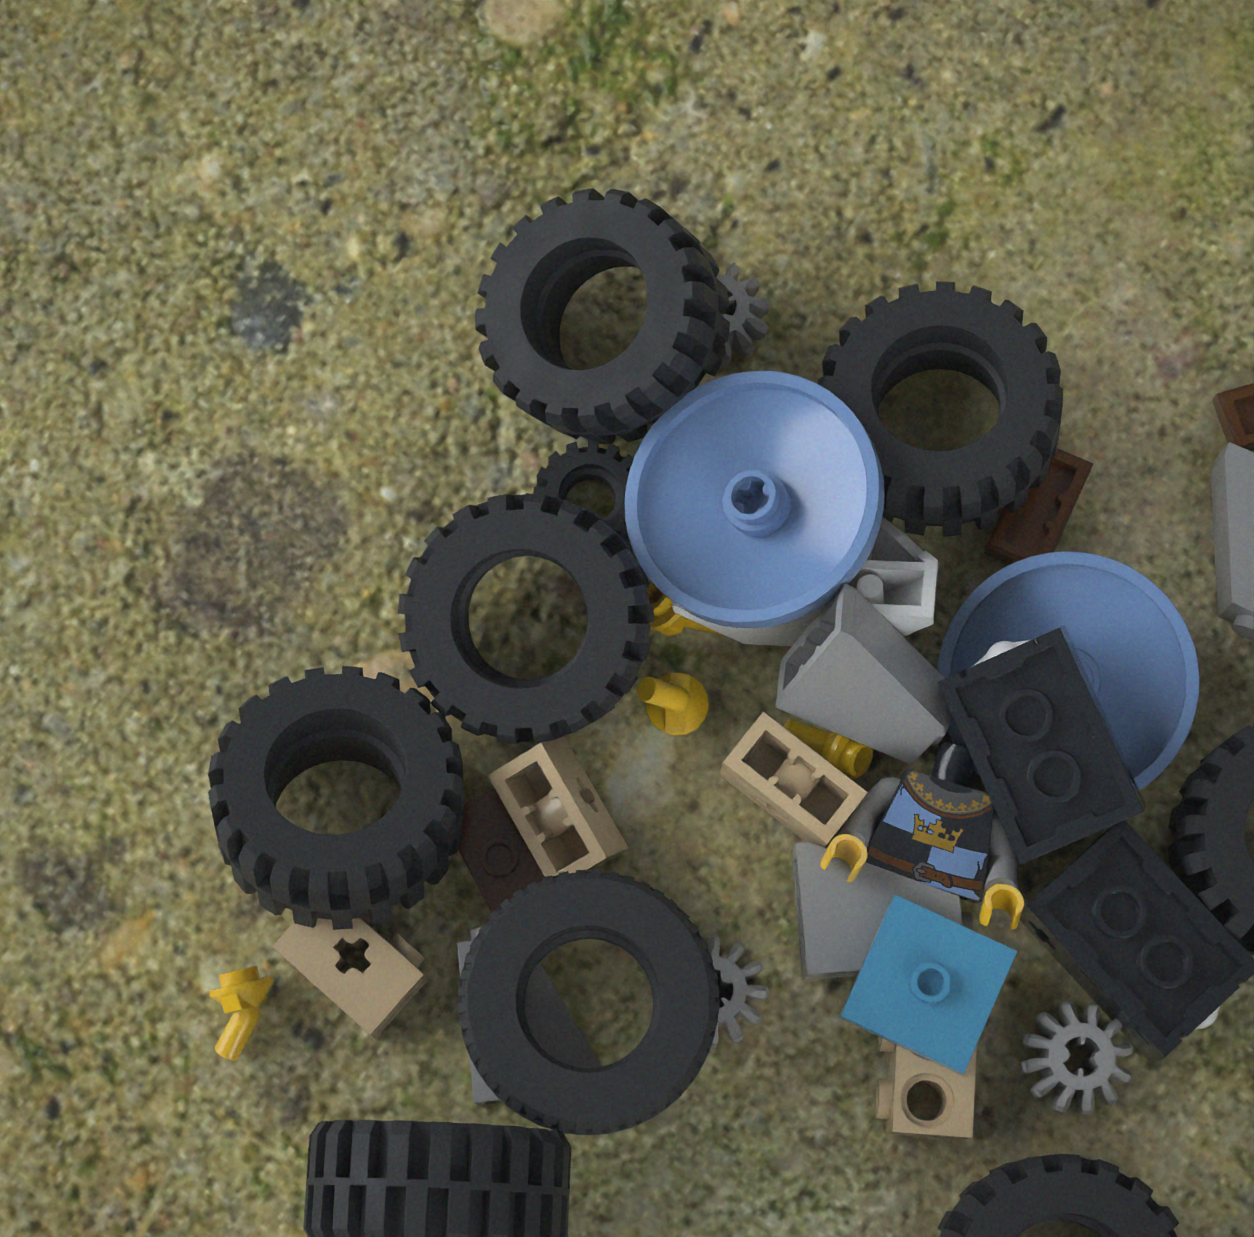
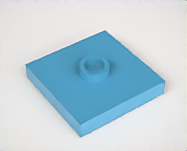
M895 894L887 908L839 1018L962 1075L969 1064L1017 951Z

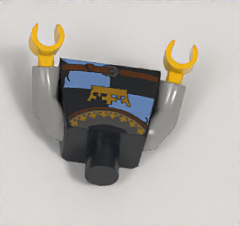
M940 743L931 776L906 769L900 778H882L869 789L864 799L839 829L837 836L830 842L820 860V867L826 870L832 858H840L846 861L851 869L846 879L849 883L856 879L866 862L955 894L961 900L973 904L982 901L985 888V898L979 914V921L984 926H988L992 910L1001 909L1009 914L1011 917L1010 929L1015 930L1024 907L1023 896L1018 890V858L989 795L968 788L975 765L968 748L953 743Z

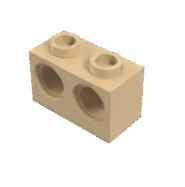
M878 1036L879 1051L889 1052L888 1079L878 1078L875 1094V1117L877 1119H886L885 1134L960 1140L973 1138L977 1045L965 1073L960 1075ZM915 1083L930 1085L939 1096V1111L930 1121L916 1118L908 1109L907 1094Z

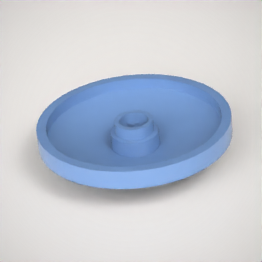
M748 371L734 373L707 382L688 392L682 400L680 399L652 425L635 454L628 475L624 502L627 533L632 550L648 578L664 595L683 610L707 622L726 627L749 629L772 627L794 621L819 609L833 599L844 583L848 585L857 575L875 544L881 526L885 496L884 478L880 460L868 433L855 414L829 390L805 378L783 372Z
M1052 552L1031 556L1017 561L987 578L969 595L953 617L941 646L938 672L944 678H947L976 664L987 654L989 648L997 642L1032 640L1064 625L1139 789L1147 786L1164 771L1181 749L1191 729L1199 697V665L1195 645L1182 615L1173 602L1156 584L1134 568L1117 560L1085 552ZM946 702V709L950 711L948 704ZM950 711L951 717L947 731L954 744L967 748ZM974 765L973 770L979 775L978 770Z

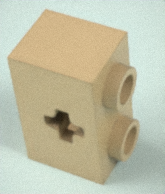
M762 712L723 761L720 771L721 777L802 840L824 848L830 844L839 829L868 793L765 712Z
M565 736L556 740L541 742L487 775L545 877L556 876L566 871L569 873H576V870L591 871L629 849Z
M369 916L352 919L353 929L333 930L331 919L318 918L314 928L293 923L272 947L374 1039L384 1031L428 981L425 975L417 969L425 958L397 933L387 942L369 926L371 923ZM348 944L356 950L361 949L365 944L369 945L364 956L371 965L363 974L353 967L345 974L341 972L347 962L340 953Z

